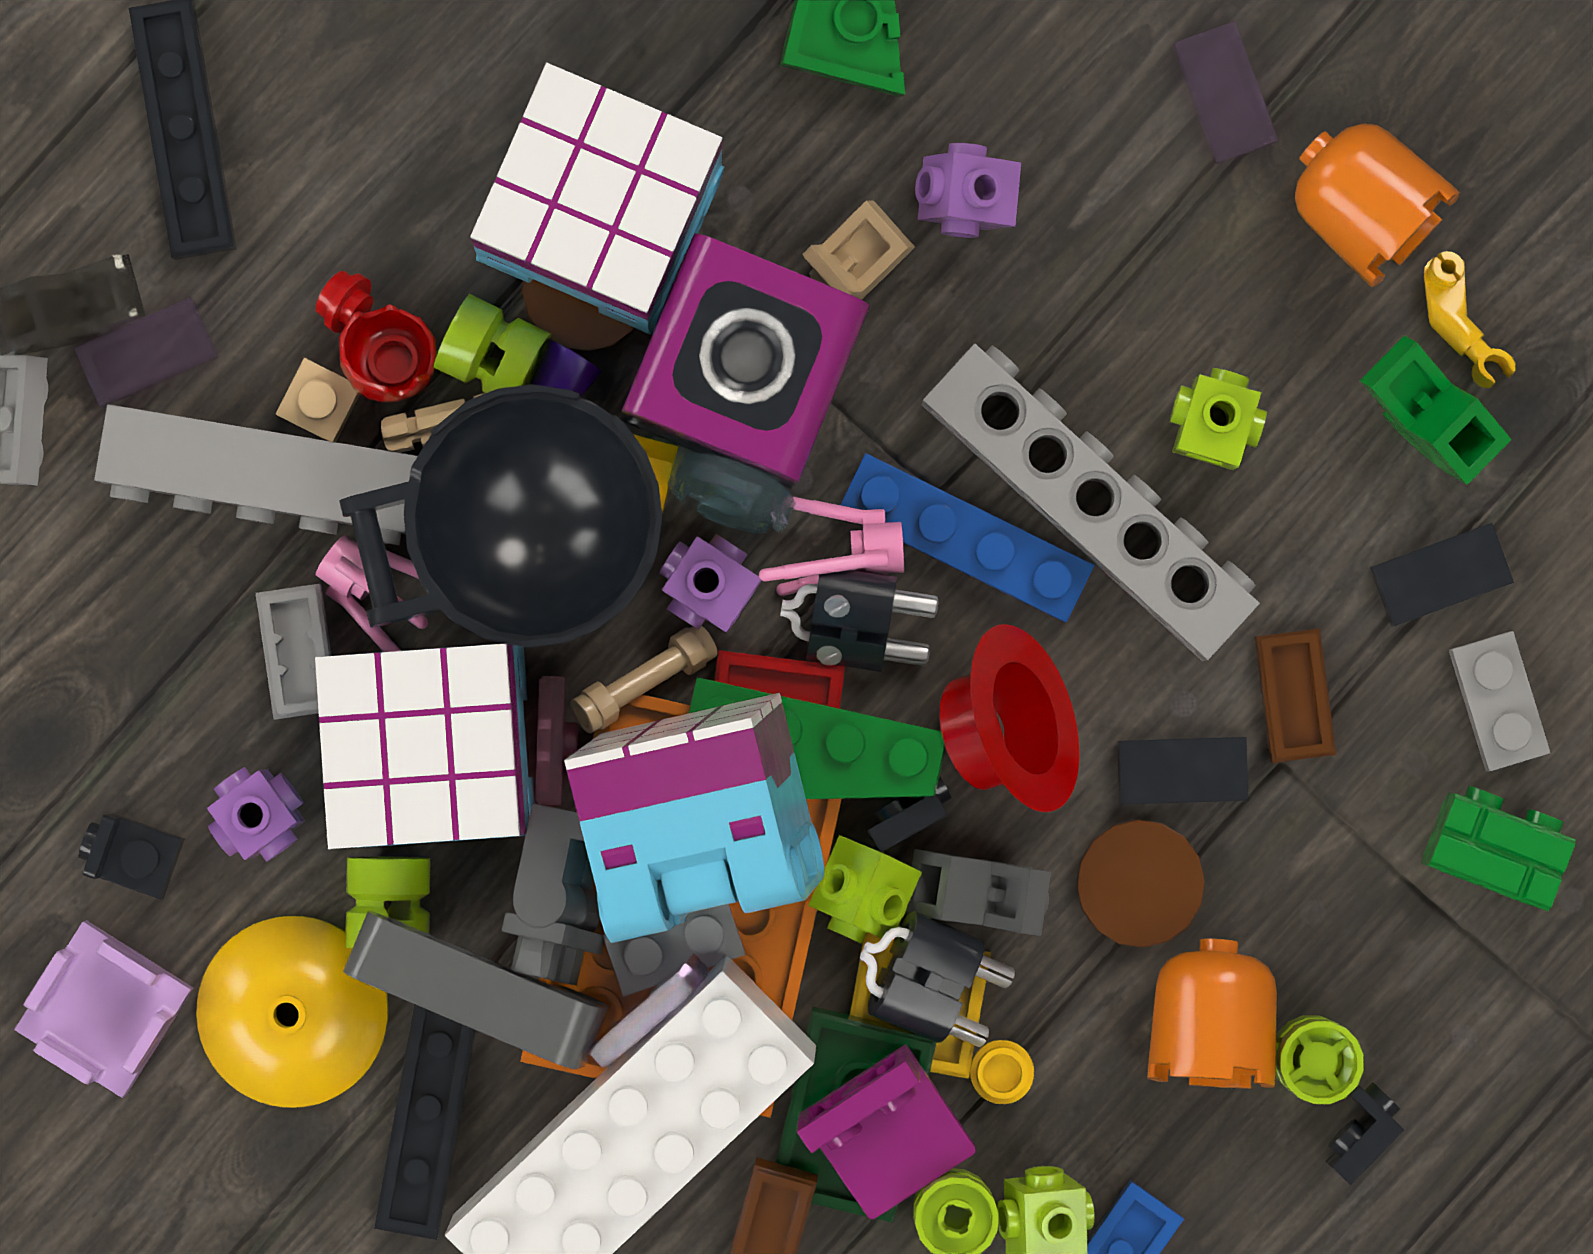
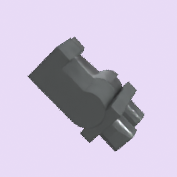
M532 803L513 893V906L516 914L506 912L502 926V932L518 936L511 971L577 986L584 951L601 955L604 944L603 935L593 933L599 923L600 914L597 892L593 889L594 878L577 812Z

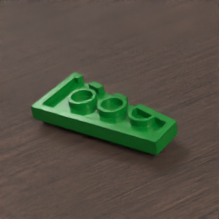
M697 677L689 713L772 694ZM781 696L806 799L935 796L946 750L941 731Z

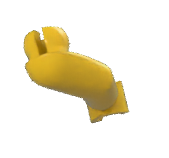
M1444 251L1439 253L1424 268L1429 323L1460 356L1466 354L1474 363L1472 367L1474 382L1480 387L1491 388L1495 380L1486 371L1484 362H1496L1508 378L1515 372V362L1507 352L1501 349H1491L1482 340L1484 336L1482 331L1467 317L1464 261L1453 252Z

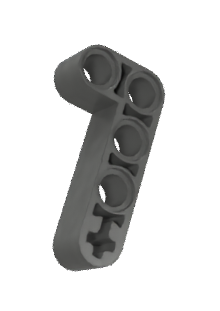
M373 911L367 912L343 970L345 974L361 982L571 1069L585 1067L609 1009L607 1004L586 994L557 984L549 985L526 974L511 971V968Z

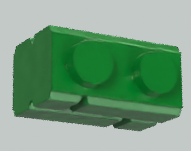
M1472 786L1467 787L1464 796L1448 793L1442 804L1421 864L1549 912L1561 884L1562 875L1567 868L1575 847L1576 839L1560 833L1564 822L1529 808L1524 819L1501 811L1504 802L1503 798Z

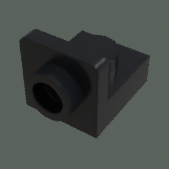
M939 777L935 796H920L922 800L911 805L907 797H901L873 813L878 825L867 832L879 852H885L948 815L942 804L952 799L941 777Z
M114 813L104 814L100 824L94 822L89 824L83 837L78 858L87 862L82 875L92 879L100 878L157 899H164L185 838Z
M1373 1082L1365 1090L1358 1085L1349 1094L1369 1117L1362 1124L1356 1119L1351 1120L1335 1135L1328 1145L1334 1153L1325 1162L1350 1185L1404 1131L1392 1118L1400 1108Z

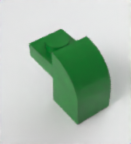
M1405 335L1360 380L1385 410L1382 415L1414 448L1441 470L1466 485L1512 440L1478 398L1453 385L1421 346Z

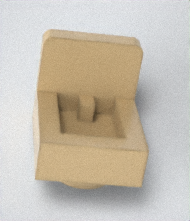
M865 201L823 244L811 245L803 253V256L813 267L809 272L811 279L863 299L915 246L875 201Z

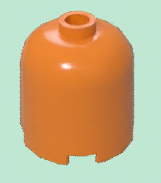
M1363 123L1344 129L1334 138L1324 131L1306 148L1299 160L1307 167L1297 182L1295 201L1298 213L1304 221L1372 288L1380 284L1385 277L1378 268L1387 260L1390 261L1391 258L1398 265H1401L1442 221L1433 212L1441 200L1451 206L1459 198L1460 192L1390 132L1378 125Z
M1200 939L1199 951L1179 953L1167 960L1159 972L1156 983L1147 1079L1168 1082L1170 1070V1076L1189 1078V1085L1251 1089L1252 1076H1255V1084H1259L1261 1087L1274 1088L1276 1073L1277 990L1275 978L1268 966L1257 958L1238 954V942L1224 939Z

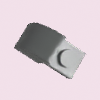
M914 849L912 867L921 871L922 874L907 905L906 913L916 911L927 917L939 920L983 925L1021 934L1042 935L1044 915L1049 905L1048 890L1051 872L1017 864Z

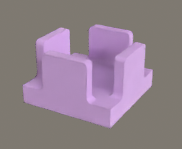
M86 920L81 923L67 947L57 951L26 999L23 1006L28 1009L14 1030L37 1044L33 1050L35 1053L87 1085L95 1081L123 1098L128 1094L194 988Z

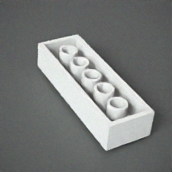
M725 955L453 1214L445 1236L463 1254H613L814 1064L816 1045Z

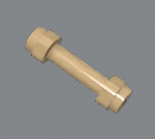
M693 626L691 628H684L670 637L667 650L606 687L597 681L582 690L581 695L570 701V706L576 720L588 733H593L597 729H604L618 720L619 708L681 670L688 675H692L705 667L708 661L717 656V648L710 634L703 626L699 630Z

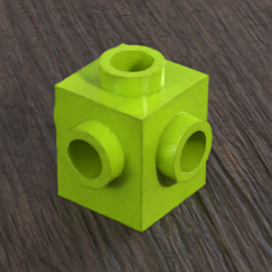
M1218 368L1212 369L1210 377L1199 374L1193 380L1191 388L1181 385L1170 417L1171 423L1180 425L1172 452L1230 470L1238 468L1245 446L1248 445L1256 448L1262 434L1267 411L1257 408L1261 392L1247 389L1248 377ZM1211 407H1217L1224 411L1227 418L1225 426H1218L1211 420Z
M839 835L825 866L824 877L817 885L808 906L832 916L827 926L828 929L862 944L867 932L882 938L887 931L899 926L922 872L882 852Z
M1053 1166L1032 1167L1025 1170V1177L1004 1179V1200L998 1202L997 1210L999 1213L998 1229L1002 1238L1006 1241V1254H1087V1230H1091L1094 1225V1206L1092 1198L1084 1186L1065 1174L1063 1169Z

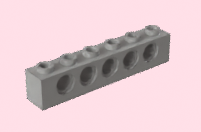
M974 344L923 399L921 405L1201 661L1209 660L1260 604L1249 594L1256 587L1254 582L1230 561L1227 560L1220 567L1202 550L1209 542L1186 520L1180 517L1173 524L1160 513L1155 506L1161 501V498L1139 477L1133 474L1125 481L1108 465L1114 458V455L1098 439L1087 431L1078 438L1061 422L1067 415L1066 411L1052 397L1040 388L1033 395L1024 389L1014 379L1020 370L1006 355L993 345L984 352ZM1000 395L1007 397L1014 403L1017 410V419L1013 426L1004 430H996L985 423L982 418L981 407L983 402L989 397ZM1041 438H1049L1061 446L1064 453V461L1058 471L1043 473L1032 466L1029 460V448L1034 441ZM1096 481L1108 489L1111 503L1104 515L1089 516L1080 510L1076 501V493L1082 483ZM1133 524L1147 525L1157 536L1158 546L1156 552L1149 559H1136L1124 547V534ZM1180 567H1192L1199 571L1204 579V592L1200 599L1194 603H1186L1179 600L1172 591L1171 579L1175 571Z

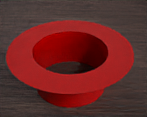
M1003 624L992 627L982 636L976 647L971 674L952 680L943 691L940 701V726L946 750L956 770L973 787L988 790L1005 785L1010 793L1027 807L1040 812L1055 811L1061 808L1070 798L1079 771L1080 748L1078 728L1068 691L1052 659L1031 635L1012 625ZM997 714L1000 716V718H1001V720H1002V723H1003V726H1004V737H1003V733H1002V730H1001V727H1000V724H999V720H998Z

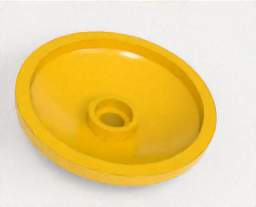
M275 917L258 922L240 931L225 943L207 967L199 988L196 1012L197 1027L204 1051L211 1064L221 1077L237 1091L251 1099L272 1106L306 1107L320 1104L342 1094L361 1079L372 1066L383 1045L387 1031L389 1014L387 992L361 982L343 972L352 948H346V931L327 921L312 917ZM281 1003H291L298 1009L299 1018L294 1026H284L278 1021L276 1011Z

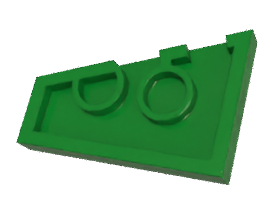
M795 0L779 66L897 97L904 96V74L901 72L898 43V38H900L899 14L896 13L895 0Z

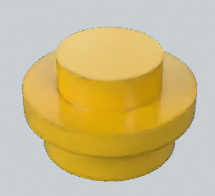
M994 1040L983 1045L975 1053L971 1062L970 1078L975 1090L981 1097L995 1104H1009L1022 1098L1030 1089L1034 1079V1066L1027 1051L1019 1044L1009 1040Z

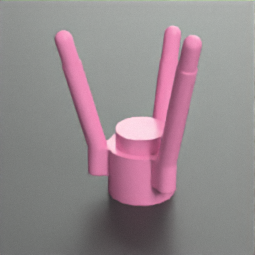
M790 497L786 502L787 507L790 509L863 524V530L850 531L852 555L762 569L759 572V579L766 582L799 578L798 580L781 583L777 586L776 592L778 595L785 596L797 593L804 585L818 584L820 574L847 570L882 575L904 573L902 523H885L884 509L860 510L816 500Z
M343 535L325 555L316 571V576L330 585L326 595L343 606L383 652L401 651L380 626L370 628L367 612L353 597L354 595L358 599L363 600L369 594L358 545L347 535ZM386 550L391 568L419 579L411 560ZM397 596L398 602L404 601L403 599ZM425 616L408 619L409 622L419 629H425L428 626V619Z

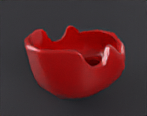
M391 304L366 313L357 311L350 316L339 336L340 367L353 389L369 400L384 403L398 402L416 395L425 389L432 380L436 370L434 368L437 357L436 338L418 316L402 309L398 310L397 307Z

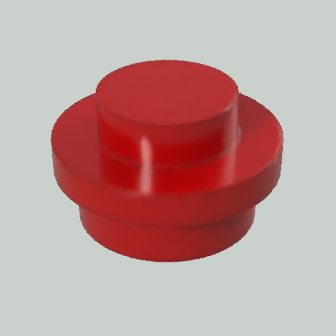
M340 271L326 283L317 299L316 313L324 318V325L334 333H340L343 331L350 316L355 312L366 313L371 311L374 301L370 295L371 281L359 273L350 275L346 271Z

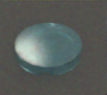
M688 453L679 456L668 482L672 493L680 502H685L687 494L697 500L699 504L696 511L702 513L703 517L726 527L752 534L767 533L770 525H773L772 528L777 533L785 530L796 504L791 493L775 479L745 464L711 454Z

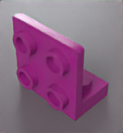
M907 1044L799 1113L797 1133L811 1153L821 1148L864 1213L870 1219H875L975 1153V1144Z

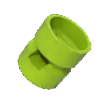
M469 294L451 322L435 359L434 368L465 383L478 378L481 380L482 390L485 393L499 388L530 385L551 333L520 318L507 323L504 321L502 309ZM495 344L505 351L502 360L490 358Z
M391 856L347 857L346 893L356 899V906L346 912V948H353L368 911L390 917L429 934L430 913L420 906V900L430 894V858ZM384 901H391L388 913L384 907Z
M1303 1015L1288 1021L1277 1032L1275 1075L1295 1096L1312 1104H1332L1346 1098L1358 1086L1363 1073V1052L1358 1040L1345 1027L1320 1015Z
M952 1168L918 1190L913 1203V1218L919 1238L933 1254H981L991 1245L998 1231L999 1213L990 1189L979 1176L965 1169Z

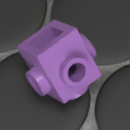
M950 143L948 153L923 157V167L918 173L915 185V194L919 202L918 220L940 223L941 234L963 238L979 237V229L990 230L1014 227L1016 225L1021 163L986 157L987 147L968 143Z
M717 534L714 535L709 544L698 536L690 547L680 541L659 572V574L668 579L662 591L673 598L667 610L698 630L706 619L727 634L762 580L759 579V576L741 565L747 554ZM703 571H713L719 577L717 588L710 593H702L695 586L697 576Z
M243 767L214 788L220 799L207 808L215 819L214 822L208 825V828L221 848L230 857L239 852L244 860H248L261 854L265 861L268 862L298 840L292 830L305 821L297 809L303 804V800L282 773L273 777L271 772L265 769L258 770L253 775H250L248 770ZM250 802L260 806L263 812L262 822L255 828L246 826L240 816L242 808Z

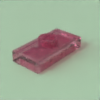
M542 676V679H539L536 801L538 805H564V760L578 751V722H567L568 677Z

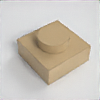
M304 358L276 415L327 441L336 442L360 393L353 389L348 379Z

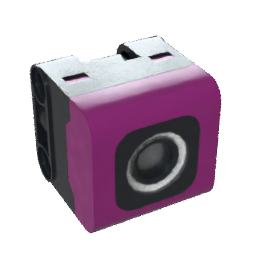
M694 233L623 406L620 420L750 475L792 490V487L799 482L870 305L848 293L729 244Z

